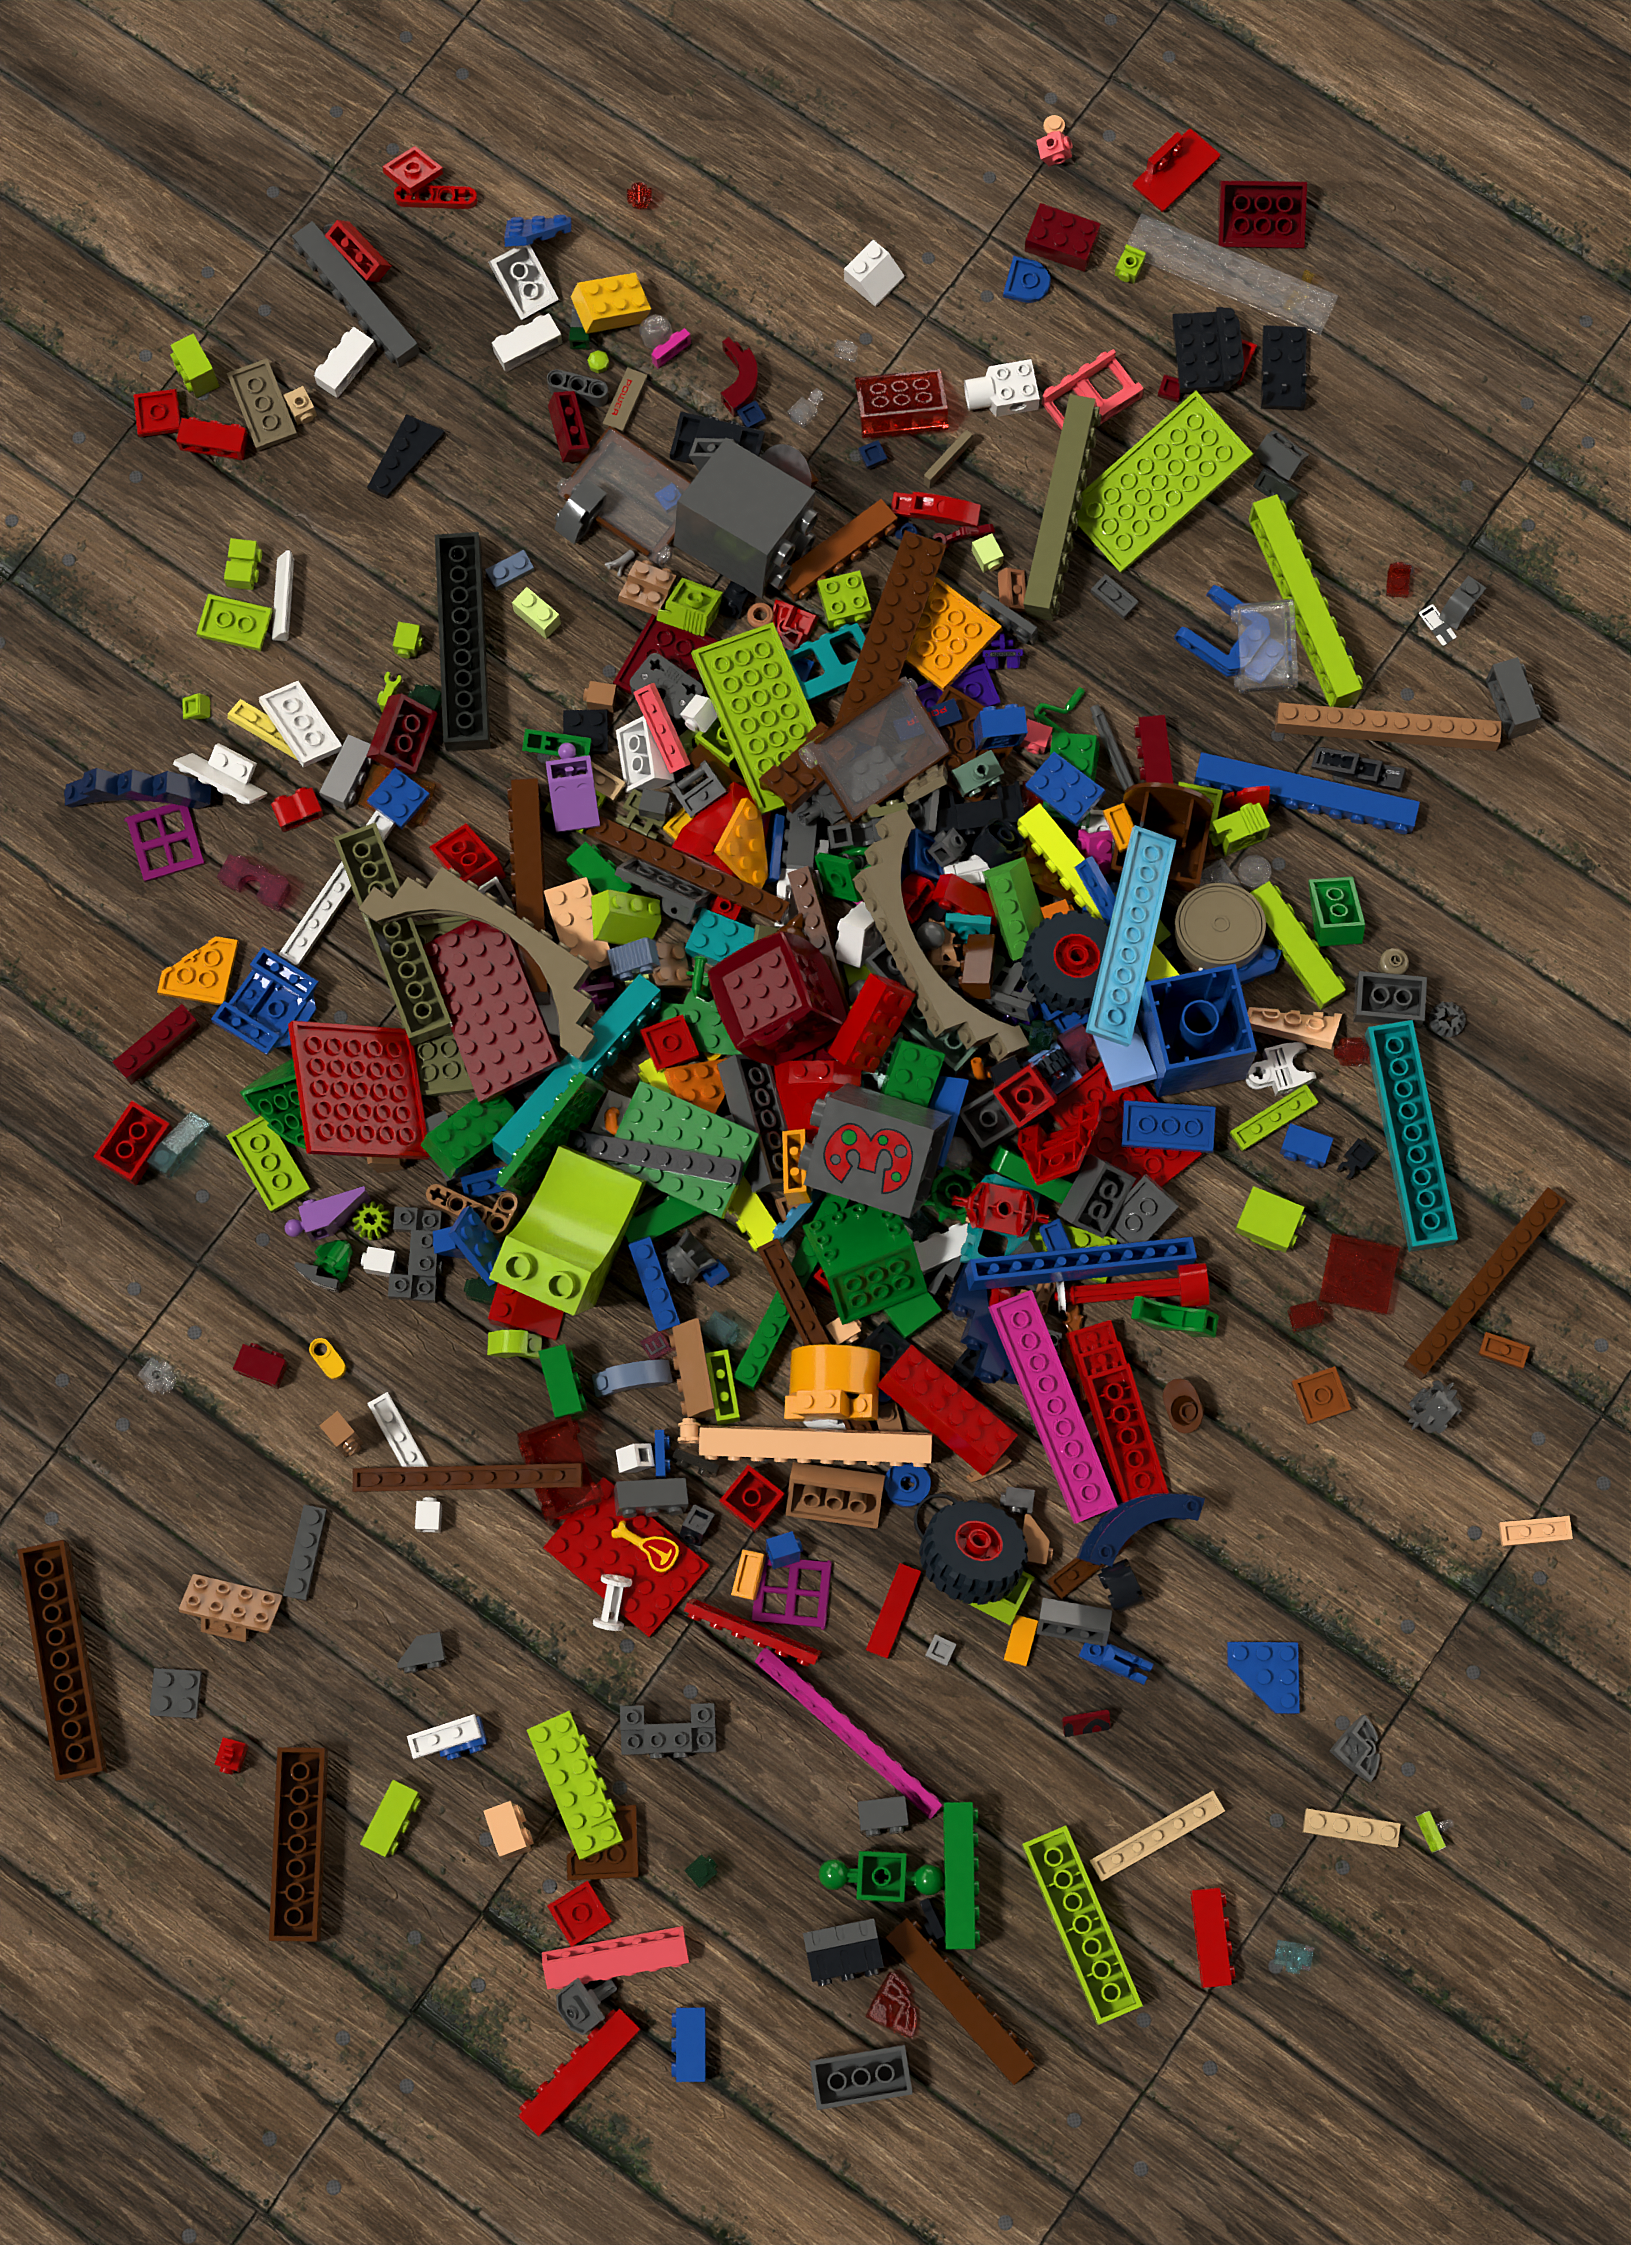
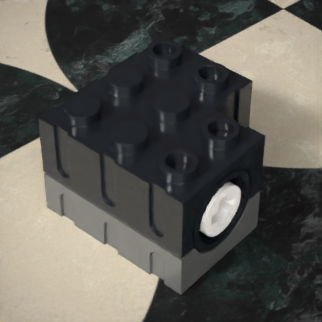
M874 1919L803 1933L812 1982H817L818 1987L832 1984V1979L841 1978L842 1982L855 1980L856 1974L865 1973V1977L879 1975V1970L884 1968Z

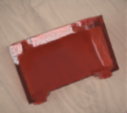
M570 1415L517 1433V1444L525 1465L583 1464V1488L534 1489L547 1526L554 1525L601 1504V1499L604 1498L600 1484L595 1485L592 1481L577 1440V1434L580 1433L577 1421H572Z

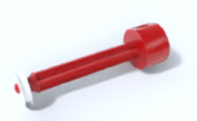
M1206 1263L1178 1265L1177 1278L1072 1285L1069 1289H1064V1281L1056 1282L1057 1292L1054 1294L1055 1300L1058 1301L1059 1312L1061 1310L1066 1312V1303L1068 1302L1075 1305L1134 1300L1135 1296H1143L1145 1298L1179 1296L1181 1307L1209 1305Z

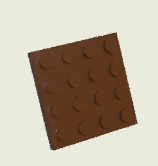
M947 685L936 705L954 698L962 720L938 729L950 748L951 753L934 765L939 767L944 764L948 771L947 784L944 786L962 797L950 775L952 770L989 750H992L999 765L1002 767L1013 747L976 750L973 723L985 706L952 686ZM926 734L914 739L902 759L903 762L911 766L935 749ZM989 785L980 788L982 792L970 798L967 795L963 798L970 802L982 801L989 789Z

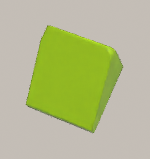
M198 693L183 698L184 720L210 718V698L208 696Z

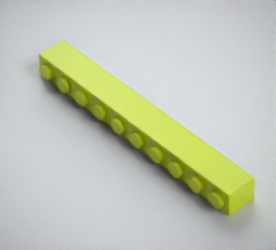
M1039 803L1018 819L1017 825L1019 827L1017 830L1023 838L1028 837L1033 843L1031 847L1038 856L1042 854L1047 860L1045 864L1048 869L1060 876L1061 879L1059 881L1067 891L1070 889L1073 892L1075 902L1081 908L1085 907L1092 914L1091 917L1103 920L1074 868L1085 858ZM1153 943L1145 982L1179 975Z
M651 1058L638 1065L640 1071L638 1076L642 1082L671 1094L664 1071L657 1073ZM743 1175L727 1211L730 1215L735 1214L738 1219L736 1221L738 1228L742 1233L747 1232L750 1237L748 1242L754 1252H757L758 1247L773 1240L774 1234L772 1232L777 1224L757 1194L752 1193L751 1186Z

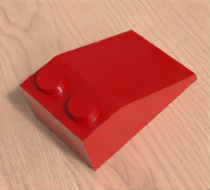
M467 823L429 847L443 868L446 870L452 868L461 874L460 879L465 883L470 880L480 887L494 877H497L499 881L506 877L498 858Z
M498 1283L488 1320L493 1325L512 1330L528 1331L530 1334L541 1335L544 1338L556 1341L564 1311Z

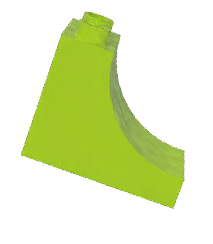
M565 1145L558 1146L551 1165L532 1203L518 1225L511 1233L506 1235L489 1279L573 1316L594 1308L647 1181Z

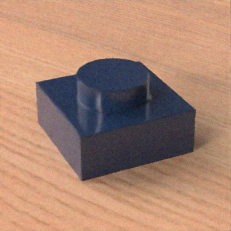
M756 400L737 410V415L745 427L755 428L766 422V417Z
M879 440L858 448V452L867 470L887 462V457Z

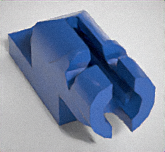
M1084 1643L1078 1656L1119 1677L1123 1676L1142 1685L1145 1684L1148 1677L1138 1672L1135 1673L1134 1669L1140 1668L1150 1672L1153 1667V1663L1112 1644H1107L1105 1647Z

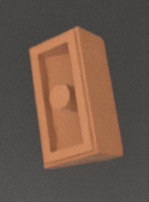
M1006 567L998 572L999 600L1015 613H1026L1023 605L1026 593L1025 571Z

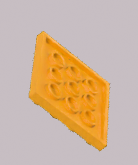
M936 577L905 663L944 691L946 686L951 685L1002 632V626Z

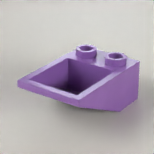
M563 743L558 749L561 759L546 761L556 833L600 827L590 755L575 757L576 749L574 745Z
M363 1186L318 1201L316 1199L303 1202L302 1206L298 1207L302 1221L297 1219L287 1221L285 1232L290 1237H297L305 1229L311 1242L333 1236L356 1215V1209L361 1210L363 1203L367 1204L371 1201L370 1196Z

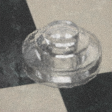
M1250 855L1244 858L1238 869V877L1241 883L1252 889L1259 888L1267 883L1271 876L1269 862L1264 857L1258 855Z

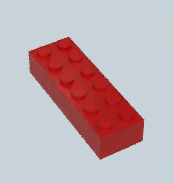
M912 1344L877 1384L881 1390L982 1476L987 1473L1018 1436Z

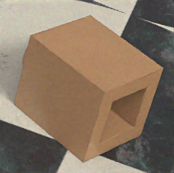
M590 681L589 688H585L583 701H586L587 709H607L608 712L614 713L617 698L616 685Z

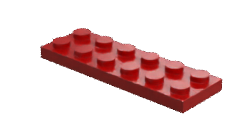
M695 1598L689 1600L685 1606L684 1611L689 1613V1618L700 1622L701 1619L709 1621V1626L721 1631L723 1628L732 1631L731 1635L743 1640L745 1637L754 1640V1645L761 1648L772 1647L776 1649V1654L788 1658V1655L796 1657L797 1662L808 1667L810 1664L815 1665L822 1654V1651Z

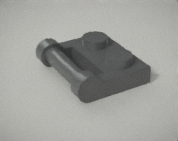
M706 760L700 763L701 766L681 781L670 785L671 790L690 818H694L702 810L728 793ZM705 773L707 774V779L698 784L685 795L683 794V789L688 787L690 784H692L698 778L703 776Z

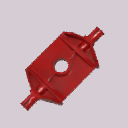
M981 1182L978 1183L969 1197L963 1198L954 1195L952 1198L954 1200L952 1205L965 1207L973 1229L981 1228L1015 1235L1017 1238H1020L1028 1232L1034 1222L1048 1224L1049 1221L1047 1220L1049 1215L1037 1213L1034 1199L1028 1191ZM1001 1203L1007 1205V1215L1000 1213L999 1205Z

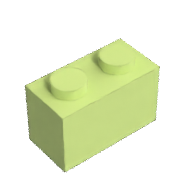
M528 587L512 602L514 612L545 639L561 625L559 614Z

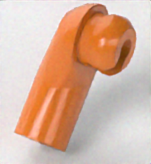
M980 1057L971 1059L973 1074L977 1080L991 1078L988 1070L992 1066H983Z
M611 1107L605 1111L604 1121L606 1130L615 1136L619 1128L617 1118L620 1115V1111L616 1107Z

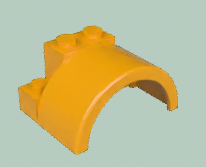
M829 1344L807 1345L793 1349L791 1351L789 1396H785L784 1419L790 1422L832 1419L878 1420L879 1387L877 1384L879 1383L880 1352L864 1347ZM847 1393L859 1394V1396L852 1399Z

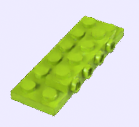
M570 1710L527 1729L579 1860L582 1861L624 1842L613 1815L616 1812L612 1800H607L605 1796L606 1784L603 1778H598L595 1772L598 1769L596 1760L593 1755L589 1757L586 1748L590 1747L585 1734L580 1735Z

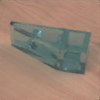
M190 1112L160 1142L147 1162L153 1169L171 1179L210 1124L193 1112Z

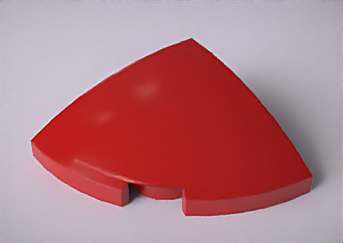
M775 600L773 623L777 627L779 638L786 649L796 650L808 640L819 617L798 609L791 604Z
M1270 786L1243 788L1242 791L1236 793V797H1234V792H1230L1222 797L1221 804L1237 812L1248 803L1253 805L1260 803L1265 815H1267Z

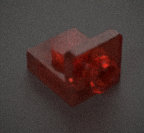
M1395 562L1389 565L1386 580V596L1408 598L1411 565H1406L1404 562Z

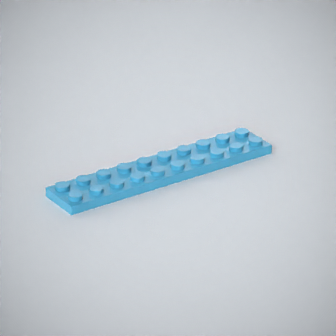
M1136 825L1132 828L1086 1027V1033L1126 1047L1131 1044L1176 844V840Z

